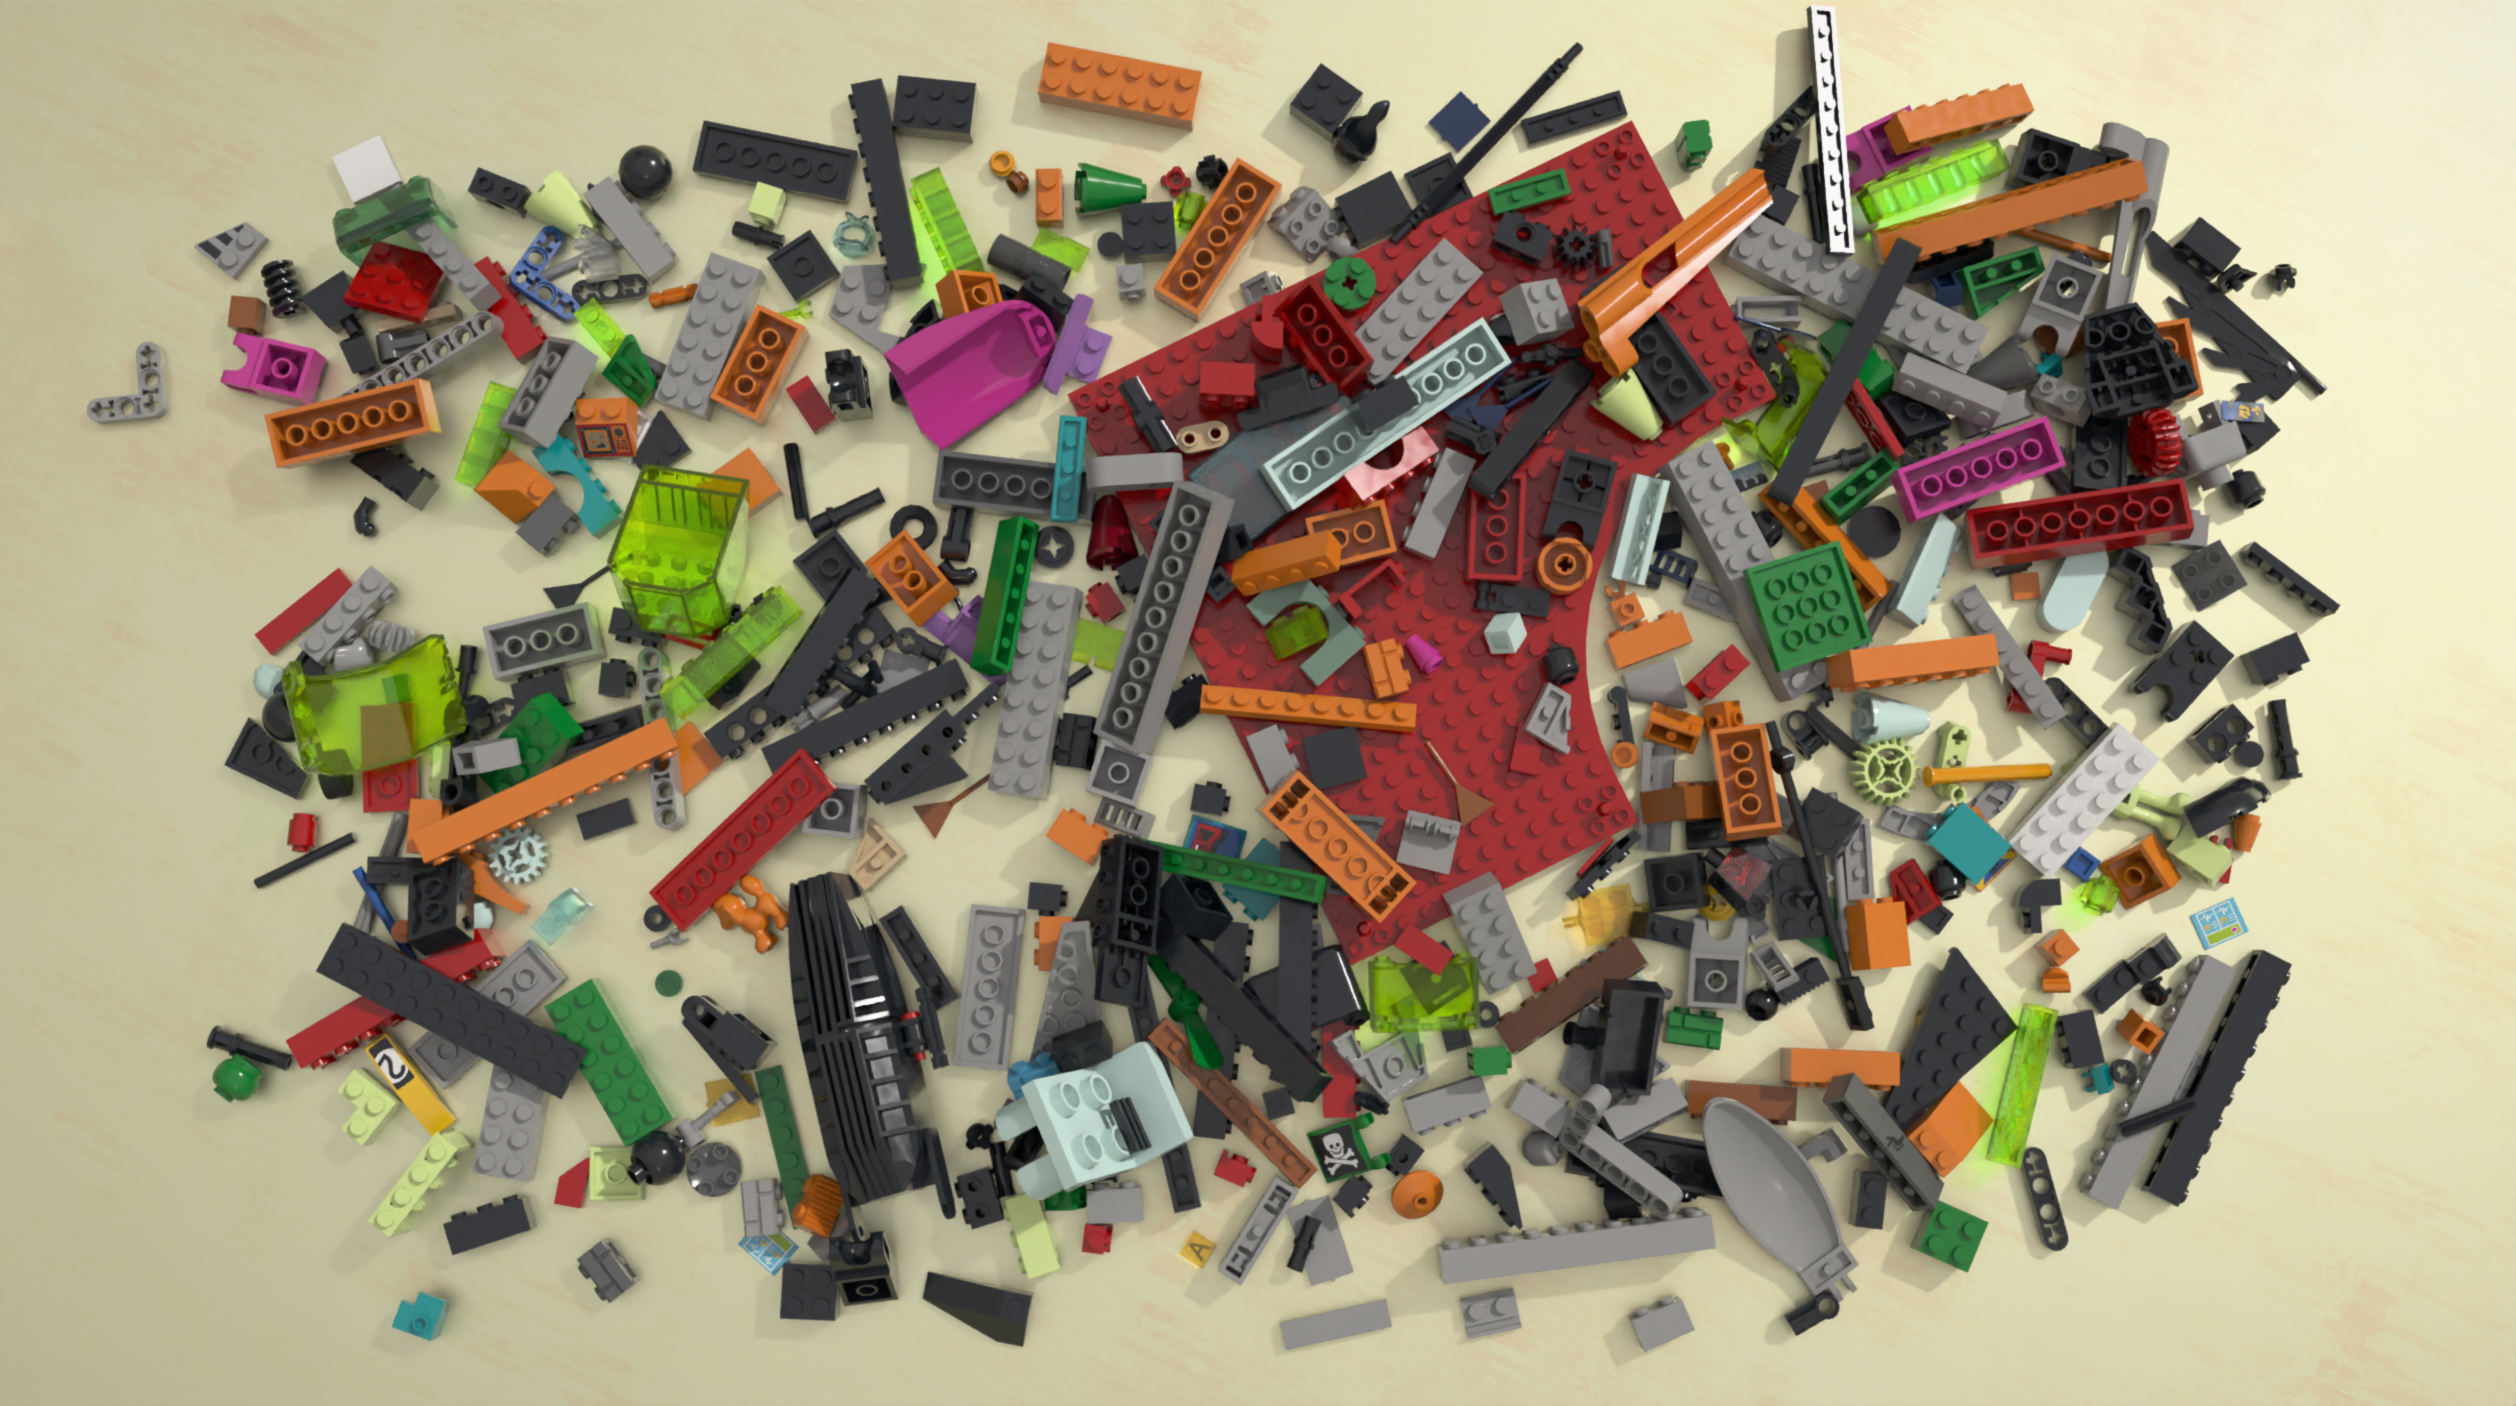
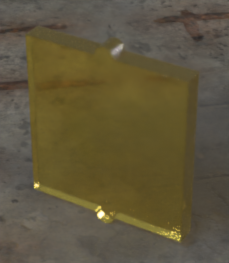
M752 1073L741 1075L755 1091ZM728 1078L705 1083L708 1098L706 1106L708 1108L712 1107L728 1091L732 1092L734 1090L739 1097L735 1104L712 1119L713 1127L760 1117L758 1102L755 1105L749 1104Z

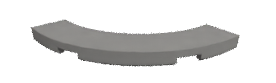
M1992 781L1966 805L1969 804L1977 807L1984 818L1990 821L2006 808L2015 797L2021 785L2014 781ZM1892 804L1885 808L1876 827L1900 837L1925 840L1926 836L1924 833L1934 823L1938 825L1944 817L1941 815L1943 812L1919 813Z

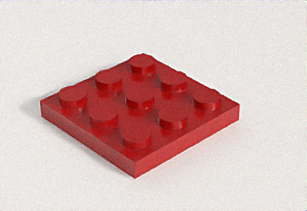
M375 240L343 298L346 305L422 324L447 275L427 253Z

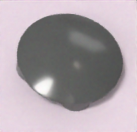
M718 1142L707 1143L697 1148L687 1162V1177L691 1186L701 1195L719 1197L729 1193L737 1185L741 1176V1162L737 1153L728 1145Z

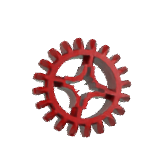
M2158 408L2145 411L2143 414L2130 418L2128 448L2130 451L2129 458L2133 459V466L2137 467L2138 472L2143 473L2145 477H2163L2170 474V472H2174L2176 466L2180 465L2179 458L2183 457L2181 448L2184 447L2181 443L2182 435L2179 432L2180 425L2176 424V417L2172 416L2170 410Z

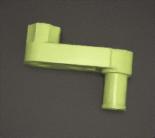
M1947 721L1938 730V735L1941 737L1942 742L1936 768L1965 767L1971 733L1967 727L1954 721ZM1956 759V764H1951V766L1947 764V760ZM1961 783L1934 784L1935 793L1946 800L1961 803L1967 797V791L1964 787L1960 786Z

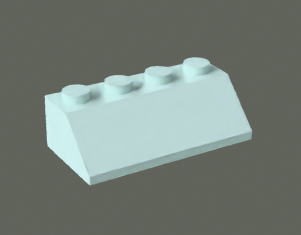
M1939 513L1926 522L1899 581L1900 585L1884 615L1911 629L1918 627L1920 624L1924 625L1930 613L1927 607L1930 601H1935L1941 588L1937 585L1941 577L1944 578L1951 567V563L1948 562L1952 553L1956 554L1962 542L1959 539L1962 530L1945 515Z

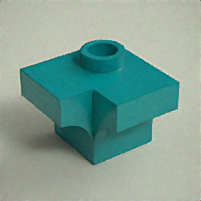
M424 1291L419 1292L416 1302L402 1300L392 1327L429 1341L438 1338L449 1313L446 1310L448 1300Z

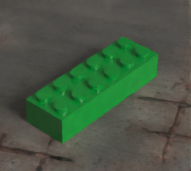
M599 978L587 980L544 1006L560 1035L589 1049L580 1069L625 1147L634 1145L642 1136L657 1131L679 1117Z

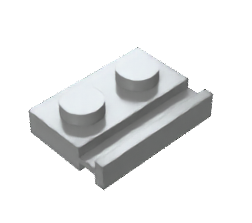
M1513 1288L1460 1299L1469 1339L1522 1328Z

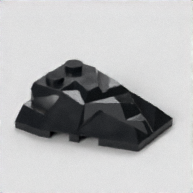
M2137 302L2084 316L2085 395L2094 417H2109L2111 420L2117 421L2143 414L2148 410L2167 408L2172 405L2174 400L2184 398L2199 388L2190 363L2185 357L2181 359L2172 349V342L2169 339L2164 340L2156 331L2158 326Z

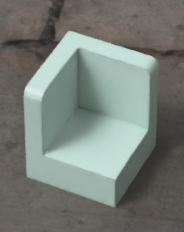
M1497 613L1485 629L1484 635L1492 654L1516 653L1527 636V632L1520 613Z

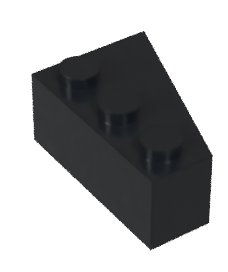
M392 445L354 455L350 461L352 464L420 511L424 509L440 487L439 484L433 481L436 477L434 474L423 467L420 471L412 466L415 461L402 452L397 456L391 451Z

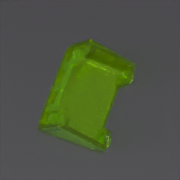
M1472 953L1455 954L1456 958L1448 962L1440 976L1420 963H1396L1395 961H1390L1389 956L1374 957V961H1368L1370 1027L1374 1033L1480 1029L1481 1014L1477 957H1472Z

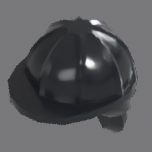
M1390 101L1376 102L1370 108L1368 114L1352 116L1337 128L1333 137V149L1339 159L1344 163L1353 164L1362 161L1366 162L1371 158L1378 142L1377 126L1386 118Z

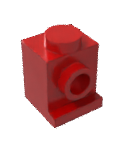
M1224 1148L1213 1175L1241 1187H1244L1246 1182L1251 1184L1257 1168L1247 1164L1249 1159L1236 1153L1233 1154V1157L1228 1156L1229 1150Z
M1086 1222L1081 1252L1102 1255L1104 1252L1110 1253L1113 1225L1102 1223L1088 1224Z

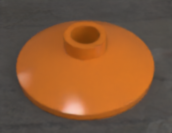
M1417 1170L1403 1176L1394 1186L1391 1195L1392 1205L1395 1211L1404 1218L1418 1219L1425 1217L1440 1204L1443 1197V1185L1440 1179L1430 1171Z

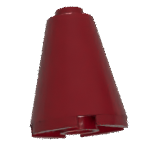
M1109 494L1102 496L1101 499L1096 501L1086 562L1090 568L1103 571V566H1111L1112 571H1117V567L1139 557V553L1126 512L1119 498Z

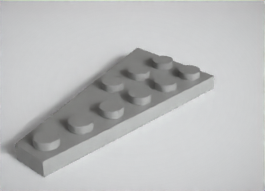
M1089 920L1066 922L1061 925L1030 1061L1036 1059L1041 1053L1052 1052L1053 1037L1102 1020L1100 1001L1094 1000L1096 967ZM1097 1063V1064H1095V1065H1092V1066H1089V1067H1087V1068L1094 1067V1066L1098 1065L1099 1063Z

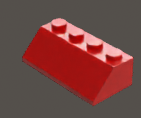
M1309 276L1274 312L1325 382L1328 384L1337 381L1339 394L1350 393L1368 377L1374 359L1313 276Z

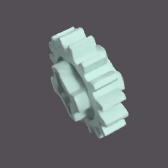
M521 827L514 830V833L509 828L505 829L506 835H501L497 838L499 841L497 844L490 843L489 845L495 849L494 853L488 854V857L494 858L495 861L489 866L490 868L499 869L495 876L502 877L505 875L504 882L510 883L514 878V883L521 885L522 878L530 883L532 882L531 875L540 877L541 874L538 868L547 867L542 862V859L549 857L548 853L542 852L547 843L538 842L541 835L536 833L531 836L533 831L531 828H526L523 832ZM514 838H519L516 839L514 844L509 846L506 845L510 840ZM531 845L534 847L535 856H533L530 849ZM515 851L523 855L521 860L514 856ZM502 855L504 856L505 861H506V865H505V866H504L503 861H502ZM526 865L531 866L528 870L522 873H518V871H521L522 867Z

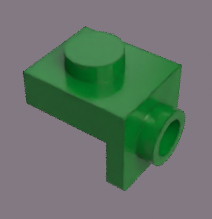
M1085 1185L1067 1193L1065 1190H1062L1044 1199L1045 1211H1071L1085 1208L1087 1206V1190Z

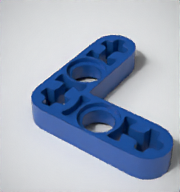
M546 226L539 232L513 268L509 276V284L515 291L559 321L569 323L577 318L580 311L579 303L572 296L540 275L563 242V234L558 228ZM554 235V242L552 241L545 250L542 246L547 237ZM531 253L540 254L543 258V263L540 265L532 264L529 260V255ZM526 275L525 281L521 284L517 282L518 276ZM535 281V282H537V284L535 285L533 291L531 292V291H529V289H530L531 285L533 284V282ZM540 288L548 289L552 294V298L550 300L540 299L537 295V290ZM558 296L560 299L554 308L551 305L554 303L556 297ZM570 305L572 307L571 312L564 314L562 312L563 307Z

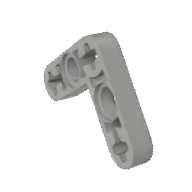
M144 342L136 350L138 394L92 400L87 406V415L91 420L99 424H112L159 419L166 414L168 398L165 354L160 346L152 342ZM150 349L156 352L155 355L151 356V361L145 357V354L150 353ZM150 374L158 376V382L153 387L146 385V378ZM153 400L159 403V407H155L154 412L148 409L149 405H153ZM126 402H132L134 406L132 413L127 416L123 415L121 412L122 405ZM102 406L108 410L113 409L114 413L110 411L103 412L101 416H99L96 414V411H99Z

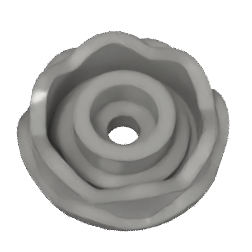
M1335 234L1327 241V254L1334 261L1356 254V248L1350 245L1347 238H1339Z

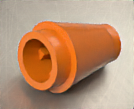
M2246 814L2234 818L2235 850L2251 852L2262 825L2260 823L2261 816Z

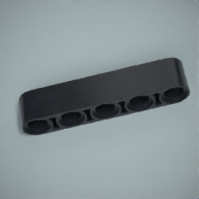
M2056 677L2045 679L2046 685L2050 684L2055 690L2054 696L2064 708L2065 704L2069 703L2074 710L2072 716L2067 715L2059 722L2088 750L2108 726L2061 679ZM2085 722L2090 723L2092 726L2091 735L2084 731L2083 726Z

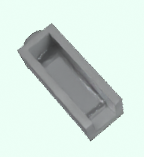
M1801 295L1739 296L1735 300L1734 305L1730 306L1733 315L1737 314L1776 327L1798 328L1802 322V316H1798V305L1801 302ZM1737 320L1740 327H1758Z

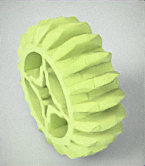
M1896 737L1890 741L1886 738L1882 743L1877 741L1873 745L1859 744L1861 751L1853 752V755L1858 759L1849 762L1851 766H1855L1854 771L1848 773L1856 778L1851 783L1852 786H1859L1856 793L1861 796L1865 795L1864 800L1866 802L1873 801V804L1876 806H1881L1882 803L1884 806H1891L1893 802L1900 804L1902 803V797H1911L1908 789H1917L1912 782L1913 780L1920 779L1918 775H1915V770L1921 768L1920 765H1914V761L1918 759V756L1915 754L1910 755L1913 747L1905 746V740H1896ZM1882 749H1888L1894 755L1885 759L1883 756H1879L1877 752ZM1885 782L1891 785L1892 789L1881 792L1875 786Z

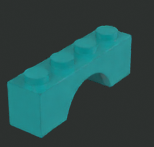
M557 433L556 440L548 449L538 446L531 452L545 471L552 477L570 475L580 481L584 491V501L577 515L590 533L597 539H600L624 522L620 516L623 510L614 499L610 501L604 494L608 491L599 478L593 479L589 473L593 469L584 457L579 459L574 453L577 447L568 436L563 438Z

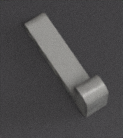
M1593 1084L1577 1101L1559 1134L1561 1144L1653 1214L1662 1218L1668 1217L1682 1200V1190L1674 1182L1597 1126L1611 1102V1094L1601 1084Z

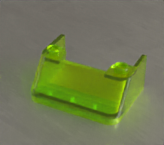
M1784 338L1780 343L1790 357L1787 361L1795 372L1800 384V395L1796 405L1794 406L1792 403L1791 408L1784 407L1778 394L1756 423L1748 419L1736 423L1726 417H1722L1720 420L1735 443L1776 472L1779 471L1828 375L1826 368L1814 351Z

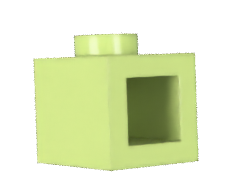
M758 182L748 208L749 214L754 218L753 221L762 226H768L769 224L777 226L787 196L783 189Z

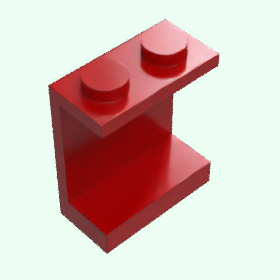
M1389 558L1338 597L1335 603L1343 609L1351 623L1355 622L1364 613L1352 596L1375 578L1386 572L1398 588L1406 581L1404 577L1406 571L1397 560L1393 562Z
M1731 644L1725 651L1722 650L1683 687L1702 706L1717 696L1751 663Z

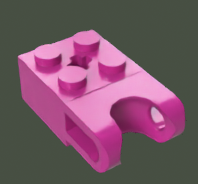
M1910 105L1900 109H1905L1907 112L1912 111ZM1896 112L1845 136L1847 159L1853 160L1858 165L1859 170L1849 177L1850 196L1929 161L1933 152L1931 146L1896 155L1884 129V126L1892 119L1891 116Z
M236 333L233 345L237 346L242 352L247 353V362L239 370H224L220 379L221 383L236 391L299 406L313 403L327 360L324 356L312 348Z

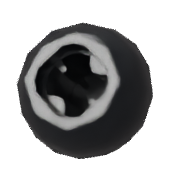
M1505 313L1496 314L1489 320L1488 326L1501 346L1512 345L1515 342L1510 322Z
M1753 989L1746 996L1745 1010L1748 1016L1754 1020L1768 1021L1777 1014L1779 1001L1776 995L1769 989Z

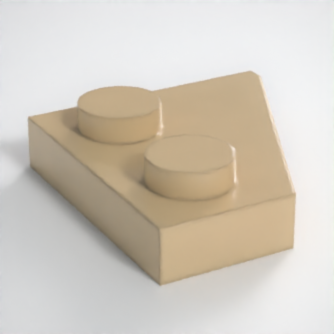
M873 818L868 820L867 831L863 841L860 840L857 855L852 860L848 873L866 892H869L907 856Z

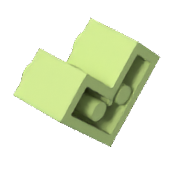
M365 1068L354 1069L337 1090L358 1107L341 1130L361 1146L373 1144L404 1104L392 1089Z

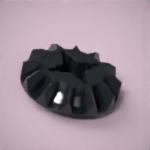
M1048 526L1038 532L1034 552L1036 560L1043 566L1058 568L1067 564L1074 552V541L1070 533L1059 526ZM1052 536L1057 545H1065L1057 549L1055 558L1050 550L1042 549L1050 546Z

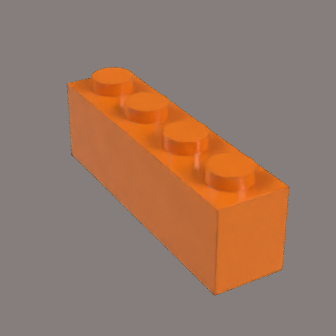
M1328 529L1247 552L1241 558L1234 559L1231 581L1244 596H1249L1339 571L1342 545Z

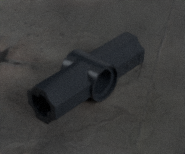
M1138 376L1126 380L1117 387L1131 411L1130 415L1141 434L1144 433L1154 453H1169L1178 445L1164 423L1163 414L1156 402L1150 399Z

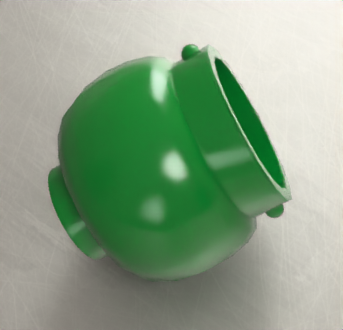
M235 1053L231 1059H225L214 1070L212 1080L217 1086L213 1090L230 1103L234 1099L240 1102L246 1101L257 1092L260 1086L259 1080L263 1077L264 1073L244 1057Z

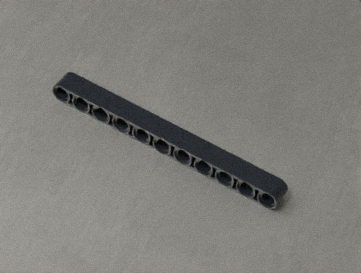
M1898 237L1767 496L1787 506H1792L1917 261L1922 247L1901 237Z

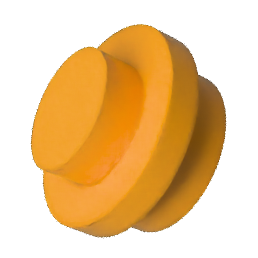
M998 151L991 156L989 167L994 175L1007 177L1010 175V171L1015 169V160L1009 152Z

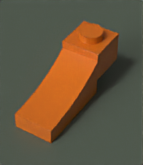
M474 849L470 853L467 852L459 855L458 858L474 871V881L476 882L474 885L475 894L518 914L527 915L531 905L511 893L497 879L489 866L491 862L485 860L487 855Z

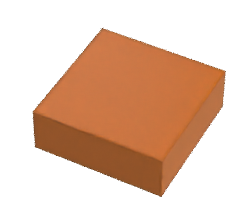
M2038 572L2010 575L2012 601L2041 598Z

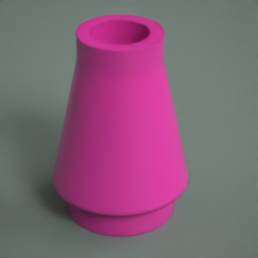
M1417 634L1410 637L1405 643L1421 671L1430 674L1442 664L1444 659L1440 656L1441 652L1422 640Z

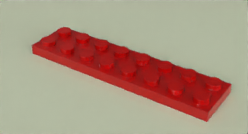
M800 748L650 890L649 894L682 933L687 932L712 908V905L719 898L737 885L744 876L755 868L838 788L807 751Z

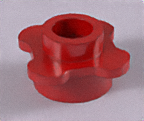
M1174 166L1172 170L1161 177L1160 183L1168 188L1172 197H1178L1184 188L1191 186V179L1185 176L1181 167ZM1178 180V183L1174 184L1173 181Z

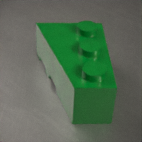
M1843 319L1817 337V349L1831 367L1853 326L1852 324L1848 325ZM1873 346L1857 377L1876 407H1878L1877 404L1880 398L1893 394L1891 389L1894 384V368L1889 361L1882 360L1877 355V351Z

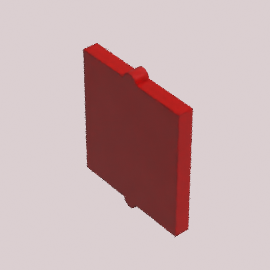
M1611 836L1581 866L1576 876L1581 878L1612 846L1615 840Z

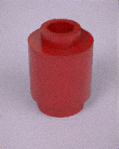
M293 813V819L289 821L287 846H291L293 852L308 853L309 848H315L318 824L315 821L316 815Z

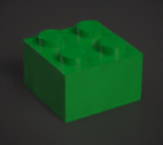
M1938 1200L1935 1208L1925 1210L1910 1248L1968 1273L1989 1222Z

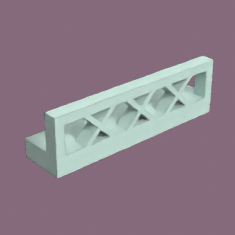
M1632 473L1606 577L1645 585L1670 481Z

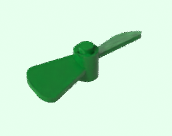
M1149 954L1148 965L1172 999L1168 1006L1169 1016L1175 1022L1184 1023L1192 1059L1204 1070H1219L1224 1063V1059L1197 1011L1201 1004V996L1196 991L1189 990L1182 982L1184 979L1167 968L1165 965L1167 961L1162 956Z

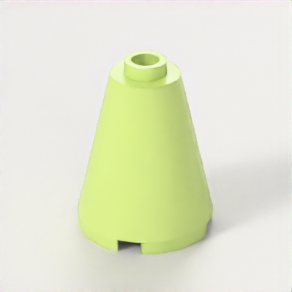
M559 170L553 171L542 182L543 185L539 190H535L531 194L524 208L528 213L580 241H584L586 238L589 241L592 240L600 230L597 227L599 221L564 174Z
M1630 368L1626 371V374H1622L1618 378L1612 377L1598 391L1601 394L1599 399L1596 400L1593 397L1590 404L1640 439L1647 440L1649 438L1652 441L1663 431L1661 428L1663 421L1634 370Z

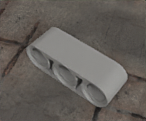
M2022 390L2006 396L2001 412L1991 430L1957 416L1955 417L1963 439L1966 440L2036 415L2027 390Z

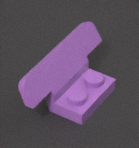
M1077 294L1074 298L1043 378V387L1054 395L1058 394L1064 376L1086 384L1097 380L1113 339L1112 336L1089 328L1085 324L1094 300L1084 294Z
M979 594L960 610L954 621L939 610L924 623L925 628L942 643L949 645V648L969 665L971 663L983 604V598ZM980 673L989 682H994L997 686H1002L1007 681L1008 673L993 677Z

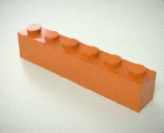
M2008 83L1996 90L1984 89L1976 95L1969 96V94H1964L1952 101L1943 99L1932 106L1923 104L1908 112L1905 109L1900 110L1891 116L1892 119L1884 126V129L1896 155L2022 123L2035 109L2022 83L2012 86Z
M1773 481L1757 495L1806 550L1840 541L1864 613L1894 587L1802 486L1791 507L1767 496Z

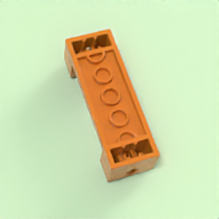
M1291 770L1255 809L1274 829H1279L1354 899L1352 903L1374 922L1381 923L1417 883L1298 770Z

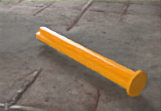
M2048 763L1932 768L1931 766H1926L1923 770V781L1926 787H1932L1934 784L2048 779L2052 775L2051 765Z

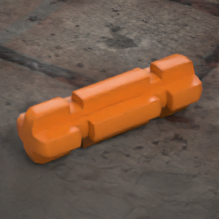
M688 284L686 288L680 286L662 290V293H659V291L650 293V305L652 308L662 307L663 304L671 305L687 301V298L692 300L698 284Z

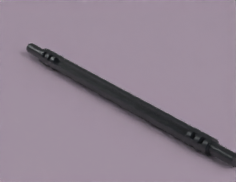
M1576 42L1562 58H1557L1525 94L1437 186L1417 204L1416 208L1404 218L1405 222L1389 238L1390 242L1397 246L1412 229L1415 230L1431 214L1435 207L1539 98L1557 82L1563 73L1569 69L1568 65L1583 51L1581 44Z

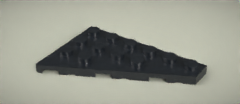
M1957 947L1949 949V957L1943 970H1940L1937 976V983L1932 988L1924 1006L1926 1010L1919 1026L1916 1025L1913 1038L1908 1043L1901 1059L1900 1086L1891 1085V1091H1889L1888 1096L1881 1105L1901 1131L2018 1029V1026Z

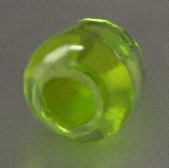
M1186 190L1185 194L1177 196L1174 205V220L1179 221L1178 227L1187 230L1192 229L1208 204L1205 201V196Z
M2100 875L2099 878H2089L2079 897L2083 904L2082 908L2089 913L2101 917L2103 914L2111 913L2120 896V890L2114 885L2116 881L2105 875Z

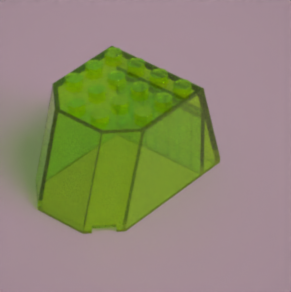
M643 463L607 559V565L622 607L641 630L697 638L729 622L747 567L750 480Z

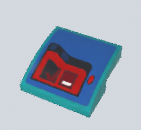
M1193 814L1182 847L1239 858L1247 831Z

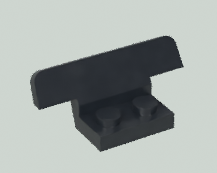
M1308 361L1258 376L1254 382V387L1260 405L1237 412L1239 424L1245 431H1252L1335 405L1340 398L1337 381L1312 388L1308 377L1311 372Z

